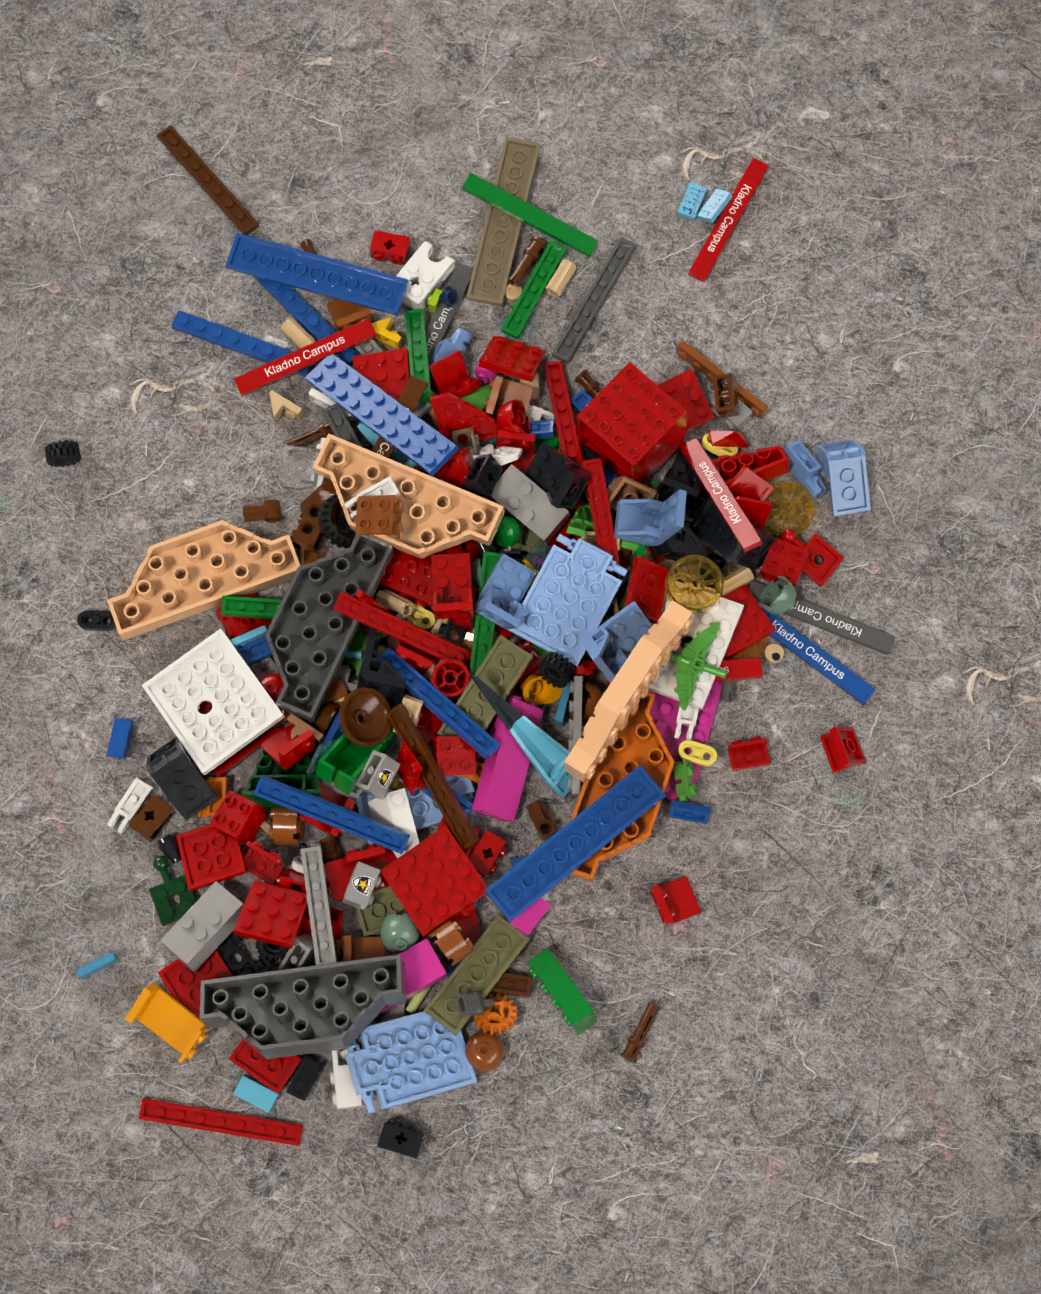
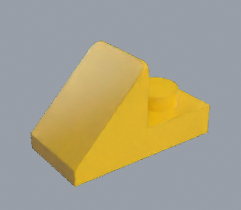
M391 317L371 323L377 335L374 339L395 349L401 348L402 337L399 333L390 331L393 325Z

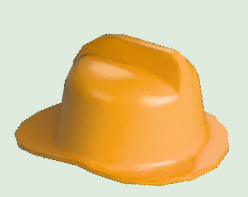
M530 675L523 683H520L524 701L537 705L550 704L557 701L561 697L563 688L552 687V684H547V680H543V676Z

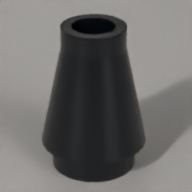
M168 834L157 841L158 848L172 864L182 860L175 837Z

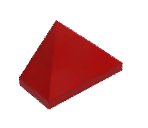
M713 430L708 432L712 446L744 448L748 446L744 432Z

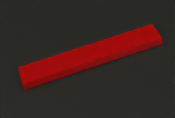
M602 459L584 460L583 468L592 475L587 483V491L597 547L613 555L612 559L617 562L616 564L620 565Z

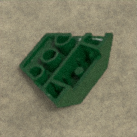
M264 750L256 763L253 774L249 777L246 789L242 792V797L262 807H283L253 795L261 775H264L316 797L322 795L308 754L285 770Z

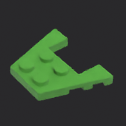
M586 503L579 505L566 530L567 533L583 537L585 529L594 531L591 508ZM612 517L613 527L615 531L616 517ZM620 539V547L637 551L639 543Z

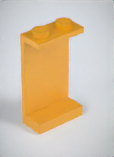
M155 983L144 988L125 1017V1020L130 1024L139 1020L182 1054L178 1060L180 1063L187 1059L191 1060L197 1053L195 1049L197 1045H201L208 1036L206 1032L209 1028H206L200 1018Z

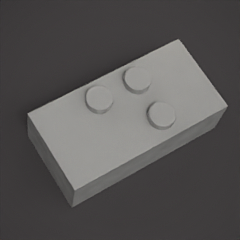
M512 464L497 481L490 496L497 503L504 506L509 513L546 544L551 541L572 516L565 508H556L551 505L546 495L547 493Z
M215 881L160 941L167 950L195 972L234 930L244 904Z

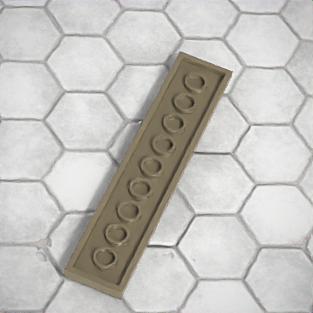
M505 137L494 185L527 202L540 144ZM491 205L488 206L466 298L467 300L502 307L522 222Z

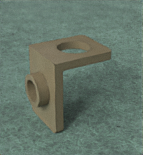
M473 427L452 431L454 444L458 448L473 446L474 454H477L476 446L480 444L478 434L474 435ZM466 434L468 440L465 443H460L457 440L458 435Z

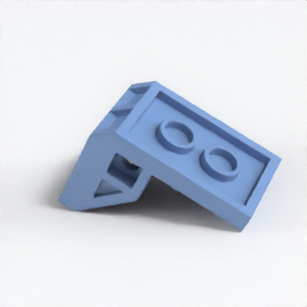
M853 439L816 445L824 475L829 479L832 515L839 516L871 510L866 456L863 446Z
M679 489L664 502L653 499L619 500L617 502L614 538L647 546L662 544L684 527L687 491Z
M501 554L474 605L473 611L506 630L518 628L522 621L523 605L520 602L536 572L506 554Z
M633 601L589 633L582 644L594 663L611 683L627 660L625 654L637 645L644 634H649L647 632L652 627V624Z

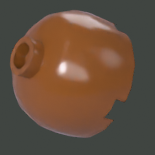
M582 682V721L589 720L591 716L595 717L593 714L595 707L603 696L600 688L589 682ZM570 693L569 700H573V693Z
M479 1031L467 1040L465 1056L473 1069L480 1072H489L496 1069L502 1063L504 1045L495 1033L491 1035L490 1031L486 1033Z

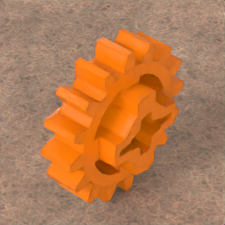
M490 993L488 999L492 998L494 1000V1006L485 1007L484 1015L474 1016V1022H477V1028L483 1027V1033L489 1030L491 1035L496 1031L501 1035L502 1030L509 1032V1026H515L514 1021H517V1007L514 1006L513 1000L508 1001L507 995L500 998V993L496 997H493L492 993Z

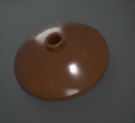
M358 688L351 691L342 701L339 711L340 726L345 736L352 743L362 747L375 746L381 743L389 734L392 726L386 715L391 710L388 701L380 692L372 688Z

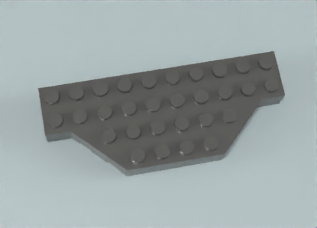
M356 534L350 548L343 550V552L335 555L331 554L307 565L298 566L265 634L284 684L276 701L279 709L314 723L361 624L332 610L341 591L359 599L356 596V592L362 590L373 598L394 554L392 545L369 535Z
M392 955L201 981L200 1020L206 1028L228 1026L265 1059L347 1049L386 1005L407 1002L405 963L401 955Z

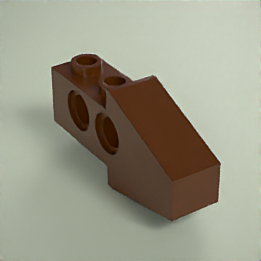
M327 479L300 503L301 512L304 513L300 514L298 519L299 525L296 530L292 531L290 536L294 548L314 555L323 534L320 531L322 526L319 527L318 525L320 519L311 515L314 512H319L323 502L333 494H336L332 480ZM340 502L331 511V522L336 525L338 520ZM307 528L313 529L310 534L304 533V530Z

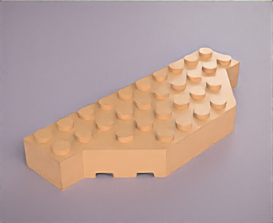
M329 433L312 467L316 474L332 480L347 522L354 531L356 529V518L352 519L350 514L357 510V505L347 509L344 504L356 497L358 493L391 476L400 492V495L396 497L402 500L404 504V512L401 515L403 531L400 533V539H392L386 534L369 536L420 559L471 539L490 546L505 513L504 506Z
M222 520L150 546L126 593L107 601L118 633L124 641L218 607L222 603V596L238 597L257 593L293 579L300 563L289 535L270 541Z
M672 600L657 621L659 624H654L647 633L649 634H644L597 703L593 713L595 717L591 716L582 733L584 738L578 739L576 745L564 761V770L583 783L586 779L590 780L596 772V764L598 762L601 764L605 759L608 746L612 747L618 738V731L624 730L628 724L629 715H634L638 709L640 698L644 699L650 690V683H655L658 679L661 666L666 667L671 658V651L678 649L681 644L682 635L686 636L691 629L693 622L691 611Z

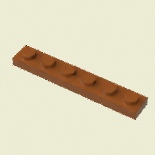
M683 340L677 345V356L691 364L695 371L704 374L709 382L713 383V376L726 374ZM737 383L738 399L753 412V416H758L762 419L767 413L768 406Z

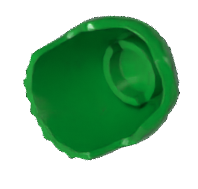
M511 515L503 516L495 533V542L499 546H513L521 539L520 525L516 518Z

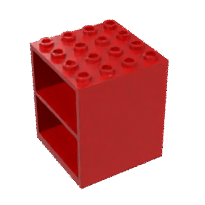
M629 362L577 415L579 442L602 459V463L618 475V477L624 475L644 484L685 442L687 411Z

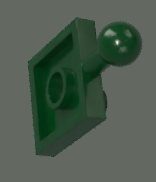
M160 855L154 859L153 866L157 871H160L164 883L150 888L149 892L162 926H166L180 920L197 900L194 892H191L188 888L185 875L171 880L167 869L169 860L167 857ZM172 895L180 897V902L176 906H172L169 902Z

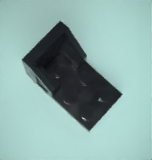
M679 448L672 467L669 468L664 476L660 492L673 486L681 487V490L687 491L685 507L694 510L704 487ZM704 450L711 460L717 458V455Z
M541 443L525 473V476L548 491L546 495L551 505L556 508L574 509L592 476L587 470L546 443Z
M673 486L660 492L658 501L664 502L682 488ZM683 527L662 544L651 546L656 557L688 565L706 560L708 551L692 530L687 527Z
M708 497L689 527L692 532L727 559L753 570H756L776 539L771 534L751 524L760 537L762 545L744 553L710 497Z
M370 627L360 667L357 689H375L386 698L390 706H397L402 703L406 681L387 660L376 658L381 633Z
M177 736L147 756L146 768L186 821L218 799V795L197 769L194 760Z

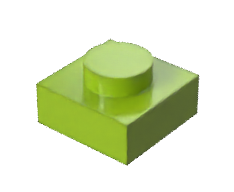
M436 288L434 293L429 295L427 300L429 312L435 313L440 303L439 296L443 293L442 290Z

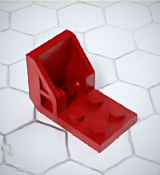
M470 553L431 555L434 618L474 617Z

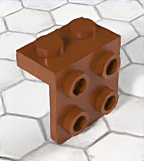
M337 299L327 304V309L337 331H341L368 318L373 323V315L369 307L366 308Z
M499 376L492 379L489 390H492L490 398H486L484 404L486 412L497 415L498 410L503 404L517 399L526 409L522 411L524 417H526L533 388Z
M395 495L358 497L356 533L358 535L386 534L392 539H400V533L403 531L401 515L404 512L402 500Z
M344 935L343 941L339 942L340 953H343V961L340 962L385 957V946L382 943L381 937L353 938L351 935Z

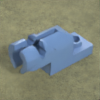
M457 328L448 340L444 339L438 343L429 362L430 378L432 377L430 365L457 350L461 351L463 357L466 351L465 345L469 344L472 337L469 332Z
M800 440L787 445L784 448V452L794 462V466L790 471L791 474L800 483L803 490L807 489L806 494L812 501L816 500V496L821 498L828 491L825 482L818 475L822 466Z

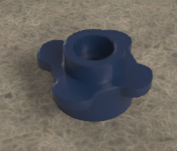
M446 286L445 291L440 294L439 300L445 303L446 308H451L457 302L458 294L455 290L451 289V286Z

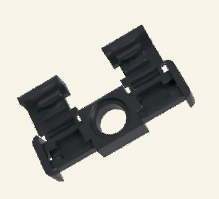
M232 931L219 945L225 953L222 956L233 973L237 972L238 976L264 973L272 969L266 957L265 959L262 957L263 953L258 956L259 959L252 962L251 960L250 963L248 962L238 945H241L240 942L245 938L246 940L250 938L235 935L234 931ZM233 954L241 956V962L237 965L230 962V957Z

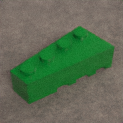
M548 948L528 961L530 966L528 969L529 973L534 979H539L541 982L539 986L544 994L551 996L553 999L551 1003L555 1009L563 1013V1020L569 1027L572 1026L578 1036L598 1022L594 1010Z

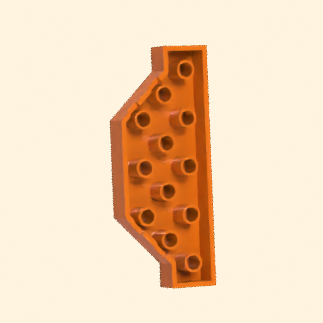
M648 692L644 699L640 698L638 709L634 715H629L628 724L624 730L618 731V738L612 747L608 746L605 759L601 764L599 762L596 764V772L590 780L586 779L583 783L571 820L639 765L642 766L663 793L665 792L674 760L650 715L655 694ZM661 801L570 875L592 883L600 863L648 841Z

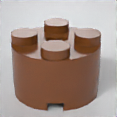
M286 807L271 808L270 815L273 820V827H270L269 837L274 839L276 845L302 844L299 839L304 838L305 821L299 818L298 812Z
M447 920L429 933L431 937L436 936V939L433 941L446 959L453 960L450 964L454 966L472 953L471 949L474 946L468 937L465 936L463 938L459 932L462 929L456 921L453 920L451 922Z

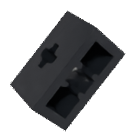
M491 453L477 456L463 485L470 493L482 498L490 497L497 481L500 479L503 468Z
M390 1120L389 1124L384 1122L377 1147L418 1159L424 1139L421 1129L410 1126L408 1130L401 1127L402 1123ZM405 1133L404 1137L408 1138L407 1142H402L400 1145L396 1137Z

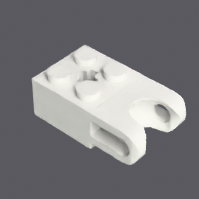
M427 241L419 247L396 275L409 281L402 303L413 310L424 309L429 295L433 294L436 288H441L442 283L455 268V260L449 256H446L440 262L431 261L430 257L433 254L432 244Z
M347 1049L344 1051H332L333 1071L330 1072L331 1084L335 1085L336 1091L332 1092L333 1105L337 1106V1109L340 1110L365 1107V1101H362L361 1095H356L345 1057L348 1054Z

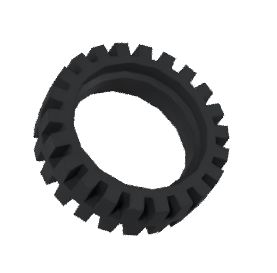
M336 493L325 500L322 504L323 506L320 507V514L318 515L320 522H318L319 527L322 526L321 533L326 534L324 538L326 540L330 539L332 545L337 544L336 547L350 548L355 536L345 537L339 534L331 522L332 508L340 502Z

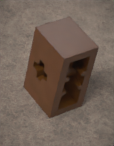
M732 373L713 376L717 414L721 418L739 415L736 378Z
M155 794L144 802V808L132 816L131 823L129 824L150 843L176 813L173 808ZM148 815H152L155 818L151 820L148 818Z

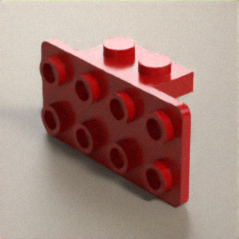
M394 549V554L379 584L393 589L399 596L407 600L414 601V604L424 608L427 606L432 608V564Z
M372 844L367 846L366 850L352 849L348 851L344 858L327 862L325 864V871L333 900L340 901L343 899L354 867L358 861L382 870L397 859L394 852L383 846H378V844ZM381 872L378 875L381 876L378 888L374 887L372 892L389 887Z

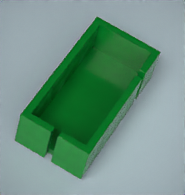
M390 729L389 734L381 743L370 747H362L352 743L343 733L318 761L316 776L329 784L334 782V787L349 795L356 787L355 784L372 751L375 750L385 754L392 745L395 732Z

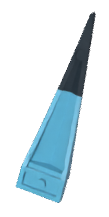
M470 674L545 783L560 798H564L570 791L567 790V780L571 779V774L564 770V761L570 754V751L516 710L477 676Z

